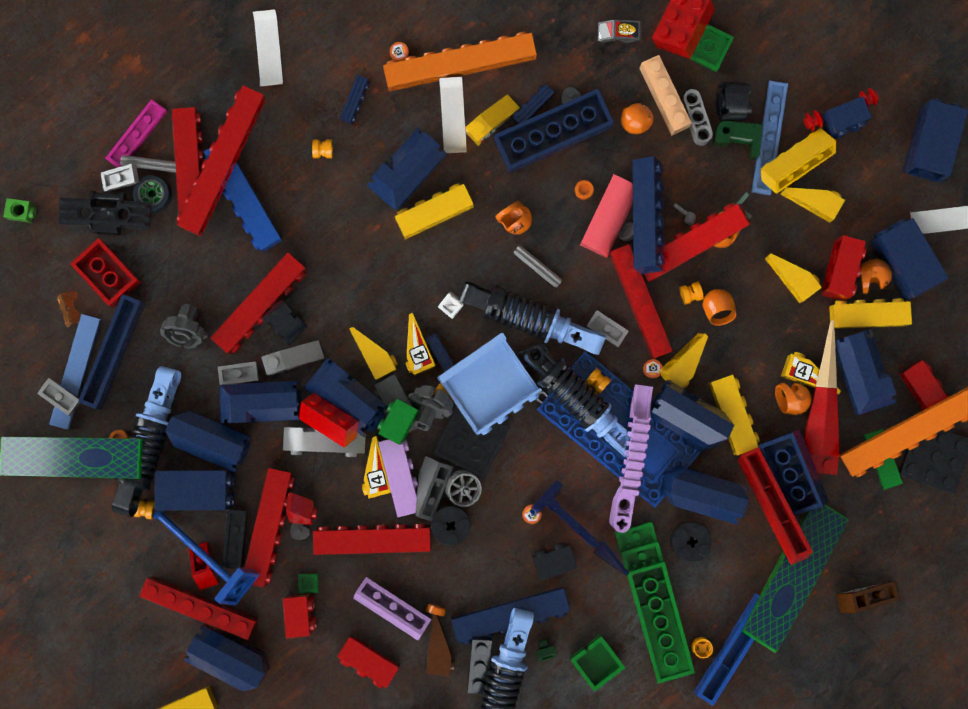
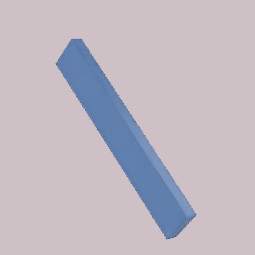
M768 82L762 120L760 155L756 160L752 193L771 195L772 192L761 180V168L766 163H770L777 158L788 83Z
M81 314L61 382L62 387L78 398L102 320ZM54 406L49 425L69 430L74 412L71 416H68Z

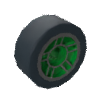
M148 175L141 178L139 183L135 184L133 196L137 202H151V213H156L168 207L171 202L172 192L168 183L162 178ZM152 190L156 192L154 197H150Z

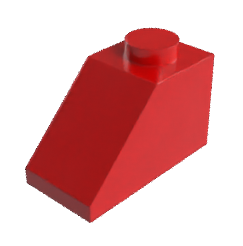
M289 493L286 513L289 523L312 525L313 519H317L318 508H315L314 501L294 493Z
M208 542L198 544L212 557ZM189 548L191 573L199 589L203 590L219 584L217 573Z

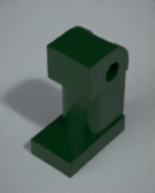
M723 121L714 131L713 145L727 147L729 143L750 145L749 159L757 160L760 155L762 124Z

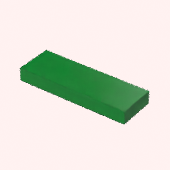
M884 429L865 434V441L883 432ZM889 457L884 460L883 465L875 468L883 490L903 484L894 459Z

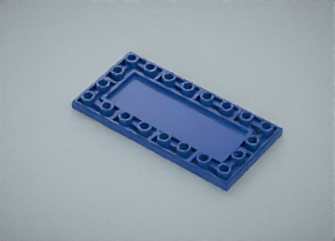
M584 351L572 366V370H575L577 375H580L582 380L585 381L596 368L601 371L603 376L611 379L610 383L598 396L604 399L603 403L607 402L612 405L609 412L618 418L617 422L631 432L632 428L627 426L628 422H633V418L629 417L634 391L589 353ZM555 391L549 394L536 410L618 478L620 476L624 477L622 468L626 467L623 463L624 459L627 458L623 457L612 447L603 436L599 438L593 429L586 432L580 425V420H575L574 415L569 414V409L565 410L563 408L564 404L560 405L558 403L560 398L557 400L553 398ZM651 419L649 423L651 427L648 430L649 439H647L646 443L648 446L645 449L646 458L643 460V474L640 477L641 485L638 486L637 490H639V495L656 508L665 497L661 489L665 473L676 469L678 466L688 468L701 452L687 445L686 438Z

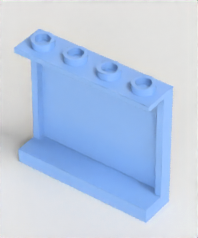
M500 333L437 377L476 435L480 433L482 435L487 434L492 430L491 426L493 424L504 422L508 419L507 414L512 411L514 413L518 412L524 407L523 403L527 400L532 402L539 397L538 393L542 391L541 388L536 386L512 351L503 333Z

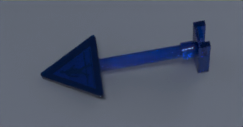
M557 480L531 507L529 512L535 517L545 507L552 512L554 511L588 544L595 547L593 553L627 576L629 574L628 570L604 541L599 544L584 527L559 505L560 503L555 497L563 485Z

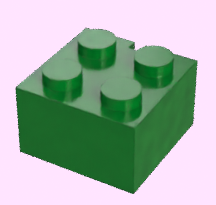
M396 399L395 402L391 401L387 408L389 414L386 419L382 418L377 429L380 430L378 434L398 445H402L419 410Z
M601 634L586 644L587 649L582 647L569 657L594 692L625 669V666Z

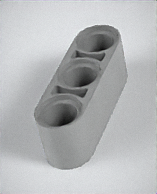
M690 89L686 91L681 102L692 123L689 128L694 142L699 146H704L712 138L713 132L700 93L697 90ZM686 97H694L696 103H689ZM699 114L701 121H695L692 115ZM705 132L707 139L699 138L698 133Z

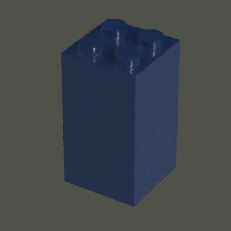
M937 98L931 99L919 109L902 173L937 183L950 177L968 110L964 109L962 105L946 104L943 100Z
M904 218L891 225L890 228L888 227L873 235L875 239L870 241L879 259L885 261L891 267L892 281L901 297L904 298V301L912 299L948 279L947 274L914 218L908 221Z
M229 470L155 471V510L232 509V505H235V494H232V486H235V474H232V471Z

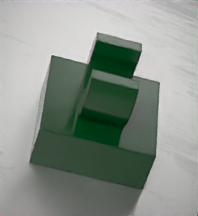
M546 639L539 641L541 650L535 651L539 662L557 657L554 645L548 647Z

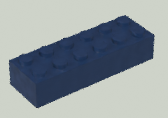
M596 89L493 135V141L510 174L607 131L613 127L614 122L599 89Z

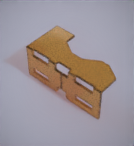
M76 290L61 293L56 298L60 310L63 311V318L68 328L80 321V313L73 306L74 299H78Z

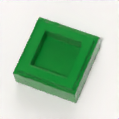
M318 573L298 574L299 594L319 593Z

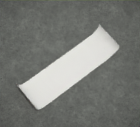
M255 11L253 16L260 87L283 84L276 11Z
M462 77L439 78L444 151L446 153L467 152Z
M968 206L910 212L911 219L914 218L923 234L968 229Z

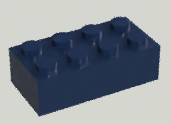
M800 429L766 440L758 445L794 516L822 507L829 501Z

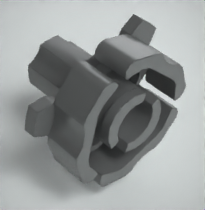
M191 304L181 306L178 316L167 317V320L163 321L160 330L161 336L168 343L176 347H181V344H184L183 347L186 349L196 348L198 344L202 343V339L207 338L208 333L204 331V328L199 327L198 322H195L198 309Z
M426 385L416 388L414 393L408 396L411 400L410 402L415 404L414 408L419 410L414 426L423 431H429L434 418L444 419V417L452 415L454 405L449 396L442 390L438 389L435 396L432 397L435 388Z

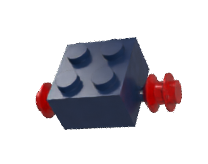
M868 88V93L865 94L861 91L859 98L827 110L824 114L817 110H814L811 116L806 113L804 124L811 131L815 130V126L823 128L835 140L844 137L850 131L855 133L863 129L862 127L866 126L867 121L872 118L869 112V104L877 106V101H879L878 93L876 90Z

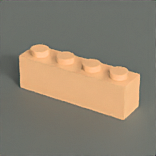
M657 55L642 62L639 69L671 136L688 129L692 124L660 56Z

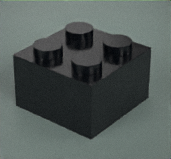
M556 543L553 545V549L547 551L545 548L534 551L535 555L532 556L540 581L578 568L568 543Z

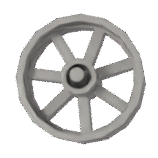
M467 470L453 472L445 487L446 496L455 505L460 507L473 505L479 499L482 490L478 478ZM463 476H470L469 479L464 483ZM459 477L460 481L455 483L454 481ZM475 480L476 486H469ZM451 486H455L456 490L450 492ZM470 490H475L473 495L470 496ZM459 493L458 500H454L452 496ZM463 495L469 498L467 500L462 501Z

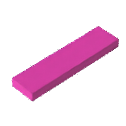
M151 99L105 159L117 168L121 167V156H133L168 111Z

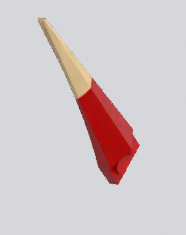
M834 320L830 321L819 375L803 435L818 474L837 475L838 459L840 456Z

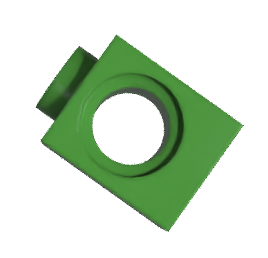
M6 198L3 217L9 220L32 223V219L36 216L35 204L29 201ZM20 207H24V213L22 215H18V210Z

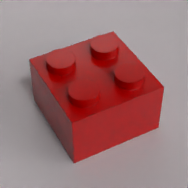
M311 593L292 594L283 598L286 638L310 636L317 628V619L313 617L315 598L311 597Z

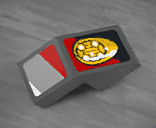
M631 20L599 22L598 42L605 43L619 40L624 43L642 41V22Z

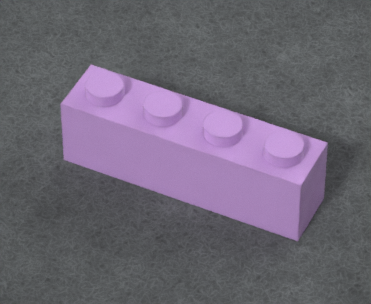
M405 439L402 445H398L391 440L379 442L397 517L416 513V488H418V482L416 477H412L411 470L414 467L412 459L407 458L406 451H409L407 440Z
M367 577L353 598L416 640L420 639L431 621L430 618Z

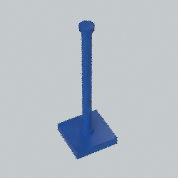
M157 510L153 514V518L160 520L227 582L214 599L219 604L237 605L260 574L253 569L238 567L231 576L164 514L163 510Z

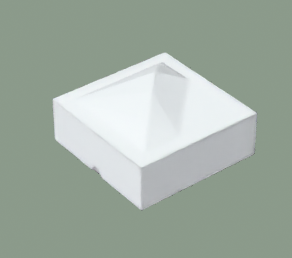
M450 291L438 308L453 319L464 306V303L460 302L458 297Z

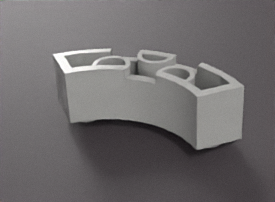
M284 427L283 450L291 451V455H302V451L345 453V457H357V453L365 454V437L357 432V438L343 448L314 428Z

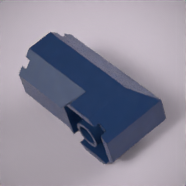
M417 128L397 152L389 158L390 163L385 161L371 178L374 181L372 184L368 182L367 187L397 213L445 159L447 153L444 150L440 152L438 150L440 145L424 131L421 133V130Z
M872 330L835 340L836 359L855 415L896 403V399H892V396L896 395V391L889 373L884 374L882 371L886 369L883 366Z
M329 358L326 359L303 387L309 393L317 394L358 420L357 432L363 437L367 436L366 431L373 432L382 418H385L386 414L383 411L384 409L387 410L388 406Z
M669 380L661 387L664 391L657 393L650 405L651 419L686 438V444L699 452L713 449L729 438L734 427L732 421L723 411Z
M299 381L220 385L221 424L300 420L297 413H300L301 390L296 388V386H300Z
M194 411L172 416L166 429V433L174 447L234 473L238 472L237 464L242 465L251 444L247 443V441L252 440V436Z
M678 466L676 469L665 473L661 486L668 503L736 525L739 523L736 519L744 516L749 496L745 495V491H748L747 486L683 466Z
M203 624L200 627L202 632L200 635L196 633L186 652L187 656L184 657L183 661L241 691L255 689L263 682L270 669L265 652L252 645L247 646L207 624Z

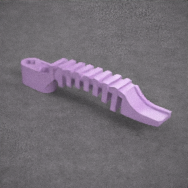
M635 385L629 417L633 418V422H628L627 426L631 427L632 431L627 433V436L631 438L626 443L629 446V450L625 451L627 459H624L623 463L626 467L622 468L624 477L620 476L619 478L621 484L613 497L609 518L610 525L620 533L628 531L631 526L635 496L639 495L637 488L641 485L640 477L643 474V460L646 458L645 449H647L648 444L646 443L647 439H649L648 430L651 427L649 423L651 420L650 405L653 387ZM626 499V505L620 508V501Z

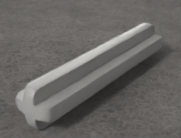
M121 156L120 163L122 166L136 164V168L176 172V164L173 161Z
M520 245L515 249L514 254L554 287L560 285L562 279Z

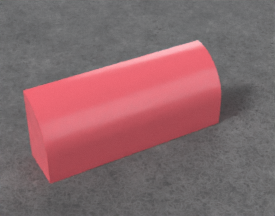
M613 174L580 246L608 258L633 205V183Z

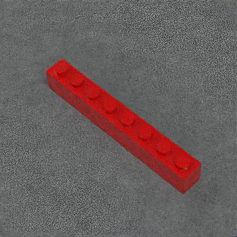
M242 86L241 90H237L234 97L236 101L233 107H229L226 113L227 120L218 130L219 137L216 142L212 143L210 156L202 164L201 169L203 170L201 175L197 176L193 183L192 194L189 193L186 197L184 211H180L177 217V225L180 228L202 237L266 101L263 94L246 86Z

